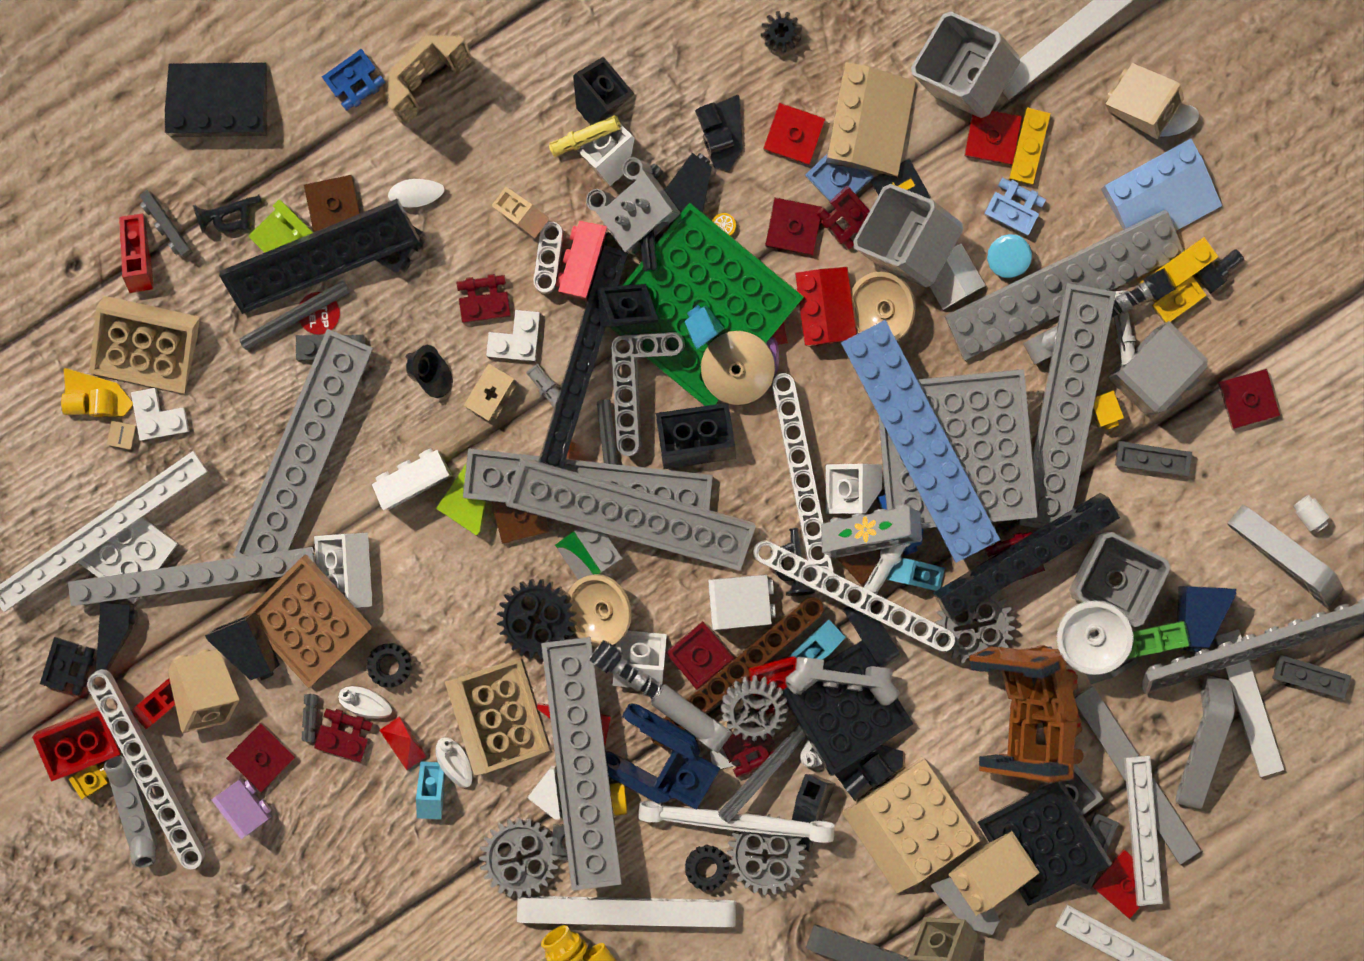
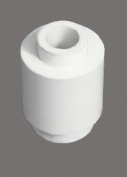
M1310 495L1305 496L1293 506L1296 509V515L1309 531L1315 530L1318 532L1328 525L1326 520L1329 518V515L1315 498L1312 499Z

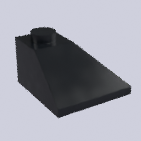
M604 57L573 75L576 109L590 126L604 120L634 95V92Z

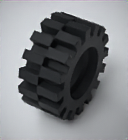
M385 643L377 646L367 658L366 669H368V676L372 678L375 684L377 683L381 687L392 688L402 684L409 677L412 670V660L408 655V651L395 643ZM385 656H393L398 661V670L393 675L384 674L380 669V662Z
M708 845L699 846L694 851L692 850L685 864V873L688 881L695 888H699L702 891H712L717 887H721L729 875V863L724 852L716 846ZM708 858L716 863L717 870L713 876L703 877L699 874L697 866L701 860Z

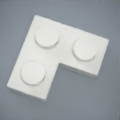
M515 310L513 334L489 332L486 357L536 361L540 312Z
M157 388L131 392L140 441L189 432L185 408L161 412Z

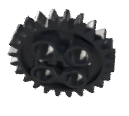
M530 579L528 586L522 581L519 583L520 590L513 586L511 588L513 595L509 593L504 595L508 602L499 603L504 608V611L497 612L498 616L503 617V620L499 621L497 625L504 626L505 628L499 633L500 635H508L504 643L507 644L511 641L514 643L512 651L518 647L521 648V656L529 651L531 659L538 652L540 659H542L541 643L568 640L566 635L572 636L574 634V631L569 629V626H575L577 622L570 620V617L575 616L577 612L569 611L574 602L566 603L565 600L569 594L561 596V586L554 590L552 589V581L547 586H544V579H540L537 585L534 579ZM527 596L534 598L536 603L534 609H530L525 605L524 601ZM544 598L546 603L539 615V619L542 621L535 625L532 638L529 639L528 633L535 621L532 616L538 613L541 601ZM548 606H554L558 610L557 618H551L547 614ZM517 619L525 621L527 626L525 631L517 629ZM541 628L549 633V639L546 641L541 640L538 636V630Z

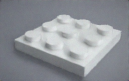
M142 517L78 561V563L97 577L160 569L178 543ZM139 597L127 599L130 600L132 603H135Z

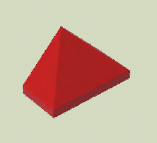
M400 716L379 730L406 770L427 757Z

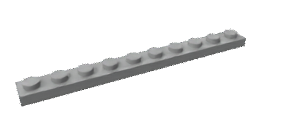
M313 547L68 582L71 606L280 577L305 554L315 563Z

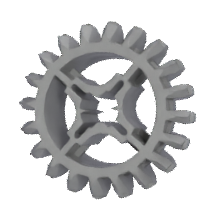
M754 675L752 681H748V678L744 677L743 684L735 681L734 688L729 687L727 689L728 695L723 696L725 704L721 705V711L724 712L722 718L724 721H728V729L734 728L735 736L743 733L742 738L744 740L749 735L752 736V740L755 742L757 736H761L765 740L766 733L774 736L775 729L781 730V722H785L787 719L785 714L788 712V706L785 704L787 703L786 696H781L783 694L781 687L775 689L776 683L774 681L767 684V678L763 677L760 682L757 681V676ZM742 698L744 707L737 714L734 707L738 700ZM773 703L775 710L767 719L765 711Z

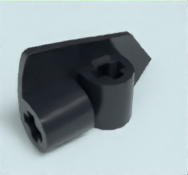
M739 95L716 104L715 102L706 104L695 110L704 133V144L713 167L726 172L730 171L743 149Z
M880 745L836 773L835 776L853 800L856 801L874 786L877 787L903 767V751Z

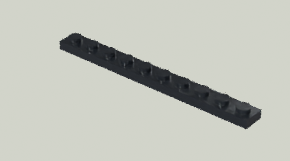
M606 245L602 248L538 460L540 463L561 469L564 467L606 326H600L598 287L618 286L627 258V252Z

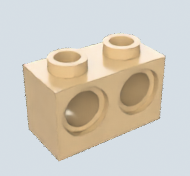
M506 186L491 205L505 218L534 238H536L549 220L535 206Z

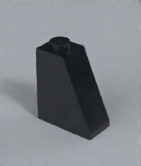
M691 153L664 190L680 213L689 203H692L703 212L712 167L709 165L711 161L700 153L697 156Z
M255 612L214 628L205 635L207 641L250 681L258 677L260 680H265L273 676V671L280 666Z

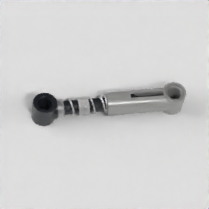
M1163 268L1144 278V282L1136 286L1134 290L1126 291V294L1123 293L1118 295V297L1116 296L1110 321L1118 314L1121 316L1122 312L1125 314L1132 310L1133 306L1141 305V302L1145 300L1150 301V299H1154L1155 301L1176 290L1167 270ZM1058 325L1023 343L1034 365L1052 356Z
M602 640L589 658L595 666L607 674L611 672L614 675L618 674L617 677L621 676L626 680V683H630L629 686L637 691L640 690L644 693V696L650 697L652 706L696 736L714 752L718 753L732 735L729 729L715 719L710 718L666 684L660 686V683H654L651 677H648L642 670H636L634 664H628L627 659L622 656L623 653L606 640Z

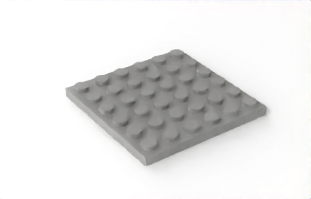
M1024 369L917 379L990 521L1037 518ZM878 415L887 510L896 509L898 505H910L921 513V528L937 527Z

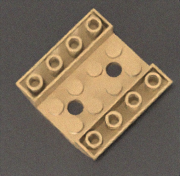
M424 36L389 70L388 106L401 124L405 120L407 122L411 121L418 113L416 109L419 106L409 89L411 91L415 90L422 81L420 79L426 73L431 74L439 66L438 61L440 59L453 73L457 70H464L470 64L469 58L471 54L465 40L461 36Z

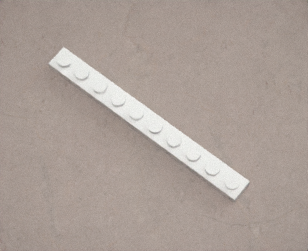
M192 451L1 583L0 608L2 611L6 612L206 474L208 470L197 454Z

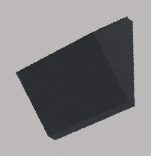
M646 284L598 287L600 326L612 327L658 323V317Z

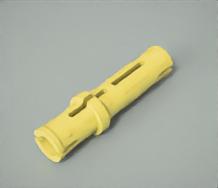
M614 115L580 131H571L567 136L549 143L551 153L554 157H557L573 149L575 151L579 150L584 144L621 130V123L618 117Z

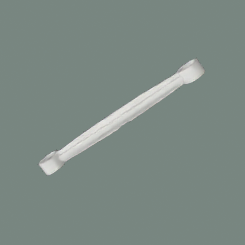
M643 801L639 804L638 818L645 822L666 820L735 831L809 837L812 841L823 843L834 840L835 825L827 821L806 823L743 813L736 814L727 823L719 817V811L671 807L654 801Z

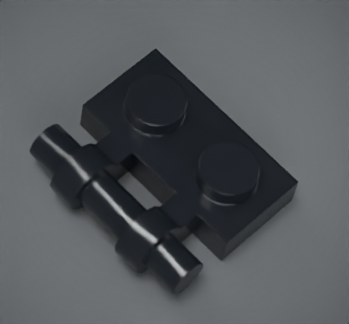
M54 637L40 684L65 691L67 683L74 684L72 694L81 696L83 687H86L88 683L86 678L89 668L93 666L95 660L93 658L95 648L86 646L83 655L77 654L78 643ZM74 661L81 663L77 676L70 675Z

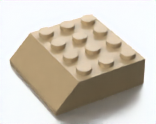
M923 757L842 811V814L896 893L918 884L980 842Z

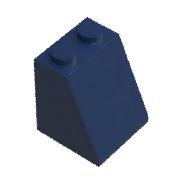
M1178 586L1177 622L1186 621L1191 644L1190 646L1183 647V650L1199 652L1202 650V647H1210L1236 596L1237 589Z

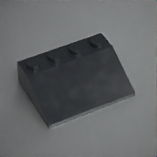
M169 63L165 99V134L169 137L267 136V63Z

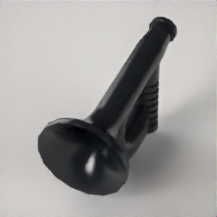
M258 194V196L245 198L215 209H202L196 205H193L202 233H205L208 224L213 221L215 228L226 234L251 229L250 207L259 203L262 204V200ZM241 211V220L228 224L223 222L224 216Z
M799 528L789 529L790 543L780 547L802 558L798 534ZM782 559L781 566L785 570L784 559ZM775 570L776 575L785 582L793 581L791 588L786 592V596H803L815 593V590Z

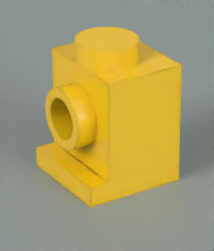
M103 763L85 768L68 778L81 799L88 797L110 783L104 771ZM88 775H92L94 777L93 784H89V782L87 781L86 778Z

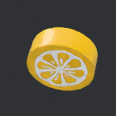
M720 213L713 218L712 221L729 235L733 234L736 222L730 214Z

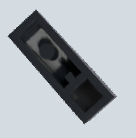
M100 603L96 671L101 669L108 671L131 633L133 625H136L138 612L134 610V604Z

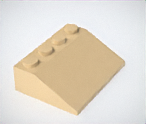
M845 62L826 163L898 177L916 81L869 66Z
M104 296L96 307L89 373L185 394L198 337L200 317Z
M520 657L445 681L474 775L485 774L550 751Z

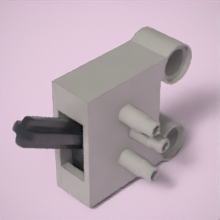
M633 157L624 162L622 172L626 178L635 182L616 198L611 193L593 189L586 197V204L588 208L596 211L624 252L634 255L641 249L643 269L646 272H652L658 269L655 236L672 223L681 213L653 176L650 164ZM637 165H640V171L635 175L634 169ZM603 196L604 202L599 207L598 200Z

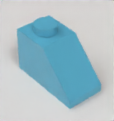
M901 558L900 563L894 565L889 572L887 580L937 591L941 587L945 568Z
M828 620L792 652L788 658L795 656L796 658L804 657L823 660L846 637Z
M420 762L416 794V813L419 819H442L445 773L438 762Z

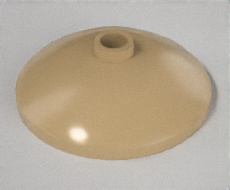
M873 272L862 277L853 286L851 293L857 334L886 320L896 341H899L906 335L915 317V300L911 289L903 279L889 272ZM888 304L891 307L889 313L886 311V307Z
M731 331L718 336L709 344L702 358L701 373L706 387L716 398L725 403L742 405L759 399L769 389L775 374V362L770 348L761 338L745 331ZM733 365H739L741 372L738 374L732 371Z
M599 574L588 575L576 581L570 588L569 596L566 599V603L574 602L569 611L577 612L575 616L570 617V620L577 622L575 626H570L574 634L578 638L591 637L593 647H598L603 639L612 645L618 643L626 635L631 623V606L623 588L613 579Z

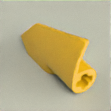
M68 368L63 369L65 393L61 397L63 415L89 414V416L122 417L132 408L133 402L118 383Z

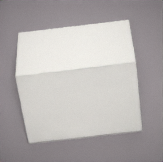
M959 244L952 249L934 284L929 287L942 310L986 285L963 245Z
M551 766L529 794L528 799L554 819H560L562 809L556 766Z

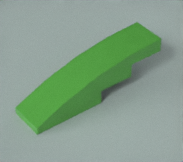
M1186 621L1132 631V648L1126 659L1190 646Z

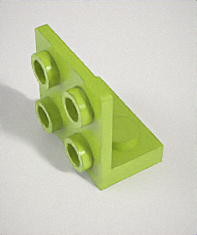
M279 199L273 205L275 210L249 235V238L265 253L314 232Z

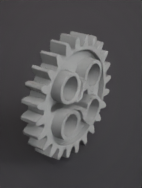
M998 592L966 610V620L961 623L957 622L955 618L950 619L943 611H937V614L942 616V620L935 621V624L949 630L955 637L954 646L950 649L953 650L951 658L955 659L958 655H961L960 662L964 663L970 655L988 647L1009 648L1005 640H1013L1008 631L1015 630V627L1009 625V622L1015 618L1007 616L1011 607L1003 608L1006 599L997 601ZM983 604H987L991 609L990 615L986 618H982L979 615V608ZM974 618L976 622L996 620L995 624L977 627V632L970 628L960 631L953 630L956 626L972 624ZM988 628L993 629L995 632V638L991 642H986L983 638V633ZM940 633L943 634V638L938 642L940 644L948 643L947 634ZM963 633H968L971 636V643L966 647H963L959 642V637Z
M738 831L733 832L732 835L737 840H730L728 842L730 846L734 847V849L727 851L728 855L733 856L728 863L729 865H735L731 874H740L737 882L746 881L745 889L753 885L754 893L759 888H762L763 895H766L771 888L772 893L775 895L778 892V886L782 891H786V882L793 886L795 884L793 877H801L802 874L797 869L805 868L806 865L800 862V860L807 858L806 854L800 852L806 848V845L798 843L802 837L741 831V833ZM750 836H756L760 839V847L751 845ZM779 837L783 839L785 848H777L774 845V838ZM765 850H768V854L773 855L768 860L766 855H761ZM746 851H749V852L756 853V854H759V855H752V856H750V855H746L745 852H746ZM774 854H788V858L776 856ZM754 860L758 862L760 870L752 871L749 867V861ZM774 862H780L784 866L783 873H777L773 869Z
M519 817L516 819V824L507 819L506 827L498 823L499 831L496 832L490 829L493 837H484L488 846L480 847L481 850L486 852L485 855L479 857V860L486 863L480 869L488 870L484 879H493L490 883L492 888L499 884L498 893L500 894L507 889L508 897H511L514 891H516L518 898H521L522 891H525L528 897H531V889L540 893V884L548 886L545 880L546 877L554 878L553 874L550 873V869H558L556 865L552 864V860L559 859V856L552 854V845L550 846L549 844L553 841V836L545 837L548 829L544 828L539 831L540 823L538 822L531 827V819L528 818L525 824H522V820ZM526 836H531L534 841L533 846L529 849H524L521 844L522 839ZM501 843H508L510 846L509 853L505 856H500L498 846ZM536 850L540 851L538 855L522 858L521 864L517 861H511L498 865V862L501 860L515 858L518 851L522 855ZM532 860H538L540 863V868L535 873H530L528 870V864ZM513 866L516 869V876L508 880L504 876V871L506 868Z

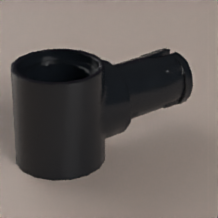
M1234 249L1222 260L1209 263L1197 272L1195 276L1211 294L1227 281L1226 278L1229 276V272L1240 264L1244 257L1237 249Z

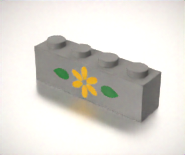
M898 505L893 510L878 509L873 514H854L852 518L848 519L833 518L830 522L821 524L822 552L837 558L922 541L921 513L910 505Z

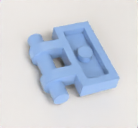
M1002 177L998 186L1005 189L1006 193L1003 196L995 192L984 215L1028 236L1039 213L1031 210V207L1035 204L1042 208L1046 199L1039 196L1038 192L1034 190L1029 191L1019 186L1018 182L1014 180L1009 181ZM1013 194L1026 200L1024 206L1011 200Z

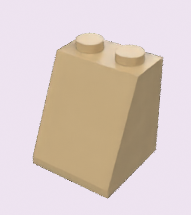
M1132 63L1129 69L1125 68L1119 77L1120 83L1116 89H1111L1105 99L1107 110L1158 140L1184 100L1181 84Z
M206 649L195 655H180L173 659L168 674L182 734L228 723L239 702V697L221 653L218 650L210 651Z
M1011 831L980 847L951 871L949 876L977 916L993 908L1039 874V871Z

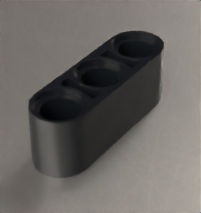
M850 606L843 609L879 667L884 668L901 657L900 652L880 621Z

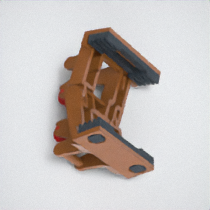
M1045 645L1026 649L991 646L970 655L971 670L990 672L995 669L1001 670L1008 699H1012L1010 704L1007 754L979 756V771L1047 782L1073 779L1074 765L1081 763L1084 758V753L1081 749H1074L1075 737L1083 730L1073 691L1078 688V675L1074 670L1066 669L1068 663L1064 660L1063 654L1060 653L1059 649H1051ZM1031 677L1037 678L1035 686H1033ZM1038 723H1043L1047 745L1035 744Z

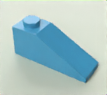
M697 305L687 313L690 318L685 321V324L697 349L724 329L707 305L703 308Z

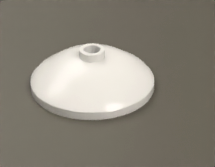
M1088 601L1076 605L1064 615L1057 631V644L1064 660L1074 669L1086 674H1103L1116 669L1128 657L1133 643L1132 628L1125 614L1114 605L1102 601ZM1091 630L1099 631L1097 636H1091L1089 633Z

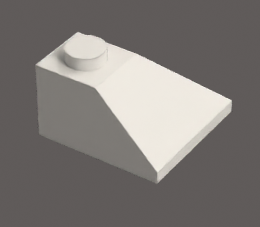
M621 125V130L581 146V149L576 151L611 186L623 175L622 167L624 162L631 158L635 138Z
M882 464L826 465V514L866 513L882 490Z

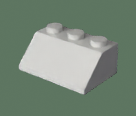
M432 448L420 453V459L411 463L410 460H407L397 466L398 471L389 474L387 471L375 477L377 482L373 483L372 486L383 510L388 511L452 477L439 450L433 452Z
M368 533L314 536L317 567L355 608L372 606Z

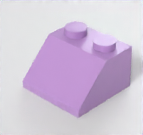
M243 778L212 799L240 839L249 835L272 817L269 813L271 812L269 805L263 799L261 801L254 794L257 791L254 785L249 780L245 781Z

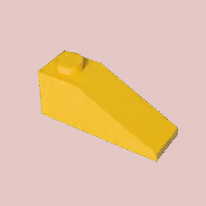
M1203 237L1155 272L1165 268L1175 287H1177L1218 258V255L1205 237Z

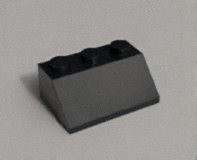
M729 403L655 413L663 469L736 459Z

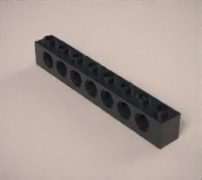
M1099 493L933 592V595L943 613L950 619H953L1120 519L1110 498Z

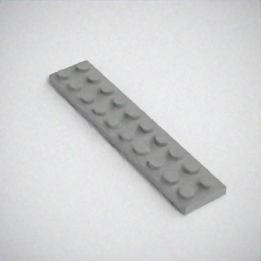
M1163 210L944 317L959 352L965 361L1059 316L1066 283L1111 291L1168 263L1182 253L1183 249L1169 213Z
M1066 283L1032 454L1037 518L1020 519V525L1042 528L1073 509L1116 295L1115 291Z
M326 330L233 553L234 556L245 557L290 550L374 349L373 347L333 330Z
M468 449L463 498L506 502L520 458L538 462L540 456ZM566 459L563 469L709 510L713 475Z
M522 457L520 458L506 501V505L512 508L739 571L743 565L756 527L755 523Z
M1364 598L1359 600L1358 604L1350 607L1349 604L1338 606L1334 609V612L1328 614L1325 611L1316 613L1311 616L1312 619L1302 621V619L1294 620L1288 623L1287 627L1281 629L1278 626L1269 628L1265 631V634L1259 636L1255 634L1247 635L1240 642L1234 644L1231 641L1222 643L1218 646V649L1212 651L1208 649L1200 650L1191 658L1186 659L1185 656L1178 657L1166 666H1162V664L1153 665L1145 672L1141 684L1145 694L1234 664L1364 624Z
M591 637L541 643L572 891L620 885L622 882L595 667L589 660L593 654Z

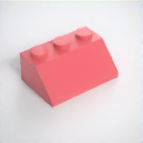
M579 221L578 226L573 225L570 240H573L571 250L566 249L563 263L566 264L564 273L559 272L556 287H560L558 291L560 294L587 301L601 251L607 238V226Z

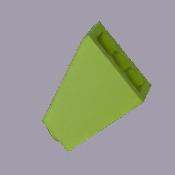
M465 464L436 509L476 536H479L482 530L486 500L463 498Z

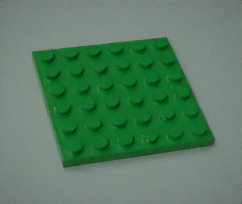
M689 203L656 243L658 269L646 272L643 269L642 261L623 284H646L658 317V323L612 326L610 328L620 336L624 334L665 332L681 334L685 339L683 351L673 356L646 358L704 406L715 405L719 401L706 387L701 373L702 358L709 344L718 336L731 331L749 332L767 343L804 296L697 207ZM697 305L701 308L707 305L724 329L697 349L685 321L690 318L687 313ZM674 337L668 338V348L674 351L677 350L679 341ZM645 338L642 344L643 348L649 352L653 351L655 346L650 338ZM733 365L732 371L738 374L741 372V367Z

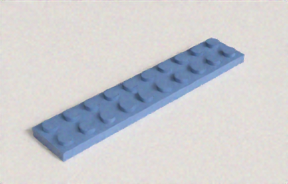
M886 320L841 342L954 561L957 563L999 541L1000 539Z

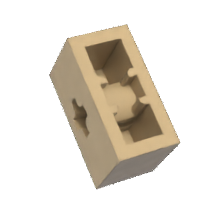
M488 364L463 406L488 421H491L492 418L497 419L504 408L501 406L504 398H510L516 388V385L513 384L515 379ZM495 387V393L498 396L496 399L491 398L488 401L486 390H492Z

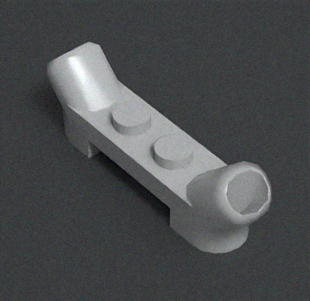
M798 657L796 670L786 677L788 688L794 694L799 695L818 681L823 682L824 687L838 688V684L847 685V690L862 691V687L868 688L883 706L891 704L899 697L898 689L891 682L893 670L889 668L871 666L866 668L865 675L823 670L824 660Z
M118 755L105 762L104 771L109 778L128 842L131 863L137 868H145L156 862L157 840L154 829L151 830L138 782L125 757Z

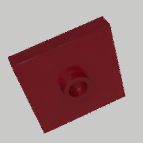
M774 197L765 246L813 255L820 217L816 213L822 206Z
M1267 369L1218 382L1231 429L1280 416Z
M703 621L665 652L696 690L734 659Z
M261 722L226 759L260 792H263L296 756Z

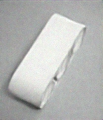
M547 222L540 231L534 285L542 294L553 292L558 278L563 231L560 225L555 222ZM556 228L559 231L558 237L554 240L547 239L545 237L547 229ZM546 252L554 253L555 261L551 264H544L542 262L543 254ZM543 276H548L552 279V284L547 289L541 288L538 284L539 279Z

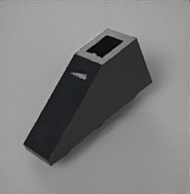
M805 774L796 797L792 820L806 823L822 821L836 783L815 774ZM802 837L798 843L806 845V848L803 850L810 852L814 841L810 840L809 837Z

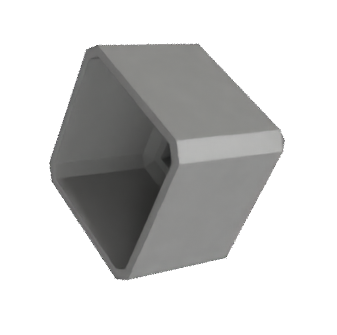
M950 11L943 14L913 63L911 70L912 75L932 96L982 118L990 114L1020 64L1019 54L999 32ZM978 72L973 81H971L972 75Z
M889 184L882 188L853 241L854 249L883 270L921 286L928 287L934 284L960 237L963 226L962 222L935 201Z
M1168 321L1154 329L1135 349L1136 355L1125 366L1120 364L1108 376V379L1145 415H1154L1164 412L1170 407L1173 408L1182 399L1180 395L1184 391L1191 390L1200 381L1197 377L1207 368V358Z
M1104 532L1095 536L1069 592L1071 598L1080 603L1102 601L1114 605L1125 614L1131 627H1137L1144 624L1171 568L1167 559L1113 532ZM1113 572H1118L1122 576V581L1118 586H1113L1109 582V576Z

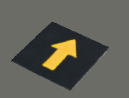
M910 159L900 163L898 177L880 174L870 180L878 196L883 187L892 184L925 198H931Z

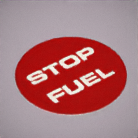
M313 292L308 294L301 300L300 304L306 302L307 300L315 297L316 295L322 292ZM337 301L300 320L299 323L306 331L313 334H325L327 329L332 330L337 325L340 317Z

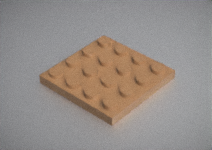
M307 554L302 556L243 615L244 617L254 612L256 613L272 649L308 688L313 686L373 628Z

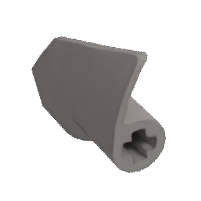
M951 877L931 884L932 889L958 919H965L973 930L993 935L1000 922L994 907L976 916Z

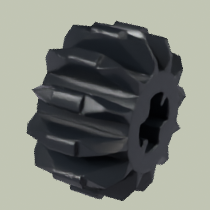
M777 11L776 20L771 15H768L767 20L770 24L762 23L761 28L766 30L761 33V38H769L764 45L768 47L773 43L772 51L775 53L778 46H781L782 53L787 52L786 45L793 50L796 47L793 41L800 42L801 36L795 33L801 32L802 27L794 26L798 22L797 17L791 21L788 20L790 17L789 12H786L785 17L781 18L780 11ZM779 27H783V31L787 30L784 37H779V34H775Z

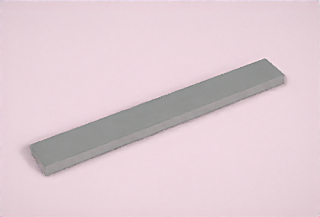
M1091 686L1074 697L1077 708L1126 782L1124 758L1136 757L1138 754L1095 688ZM1152 777L1156 829L1177 862L1182 864L1199 853L1200 849Z

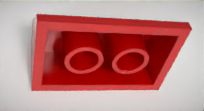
M848 267L816 269L795 273L797 291L804 296L799 306L805 346L813 347L840 343L857 335Z
M98 707L41 729L32 736L51 782L121 754L120 748Z

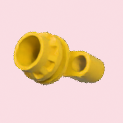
M566 925L559 926L549 932L541 942L547 961H616L604 943H598L587 950V943L582 940L578 933L572 932Z

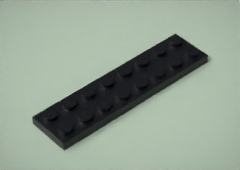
M397 198L220 271L219 277L240 312L244 314L419 243V236Z

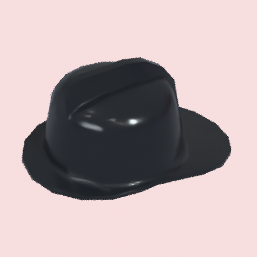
M427 344L421 346L413 353L406 354L407 375L417 382L430 397H444L451 388L452 373L437 349Z

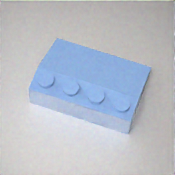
M1192 139L1185 141L1101 188L1123 230L1166 210L1170 215L1175 231L1222 206L1204 161Z

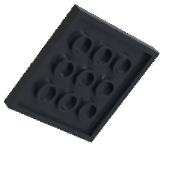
M863 640L825 662L823 670L865 675L867 667H878ZM817 681L800 695L794 694L788 686L782 689L783 694L781 696H786L787 706L830 776L835 775L913 725L898 698L891 704L883 706L868 688L862 687V691L847 690V685L838 684V688L824 687L823 682Z
M1062 780L1051 782L981 818L977 822L989 843L1012 831L1039 871V874L1018 888L1028 906L1108 868L1112 864Z

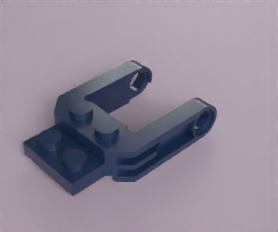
M628 704L622 717L632 725L640 728V732L673 749L658 777L610 751H605L608 776L656 803L667 802L672 798H676L697 810L718 774L720 767L699 756L700 749L694 735L638 704Z

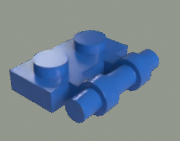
M362 48L322 76L336 98L346 93L348 99L341 103L346 111L353 106L358 107L362 104L360 101L372 93L373 95L380 91L379 88L386 84L381 75L372 81L369 75L376 68ZM363 80L366 86L354 93L351 88Z

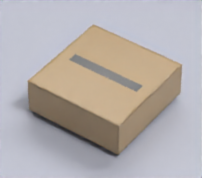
M111 421L107 445L132 450L137 426Z

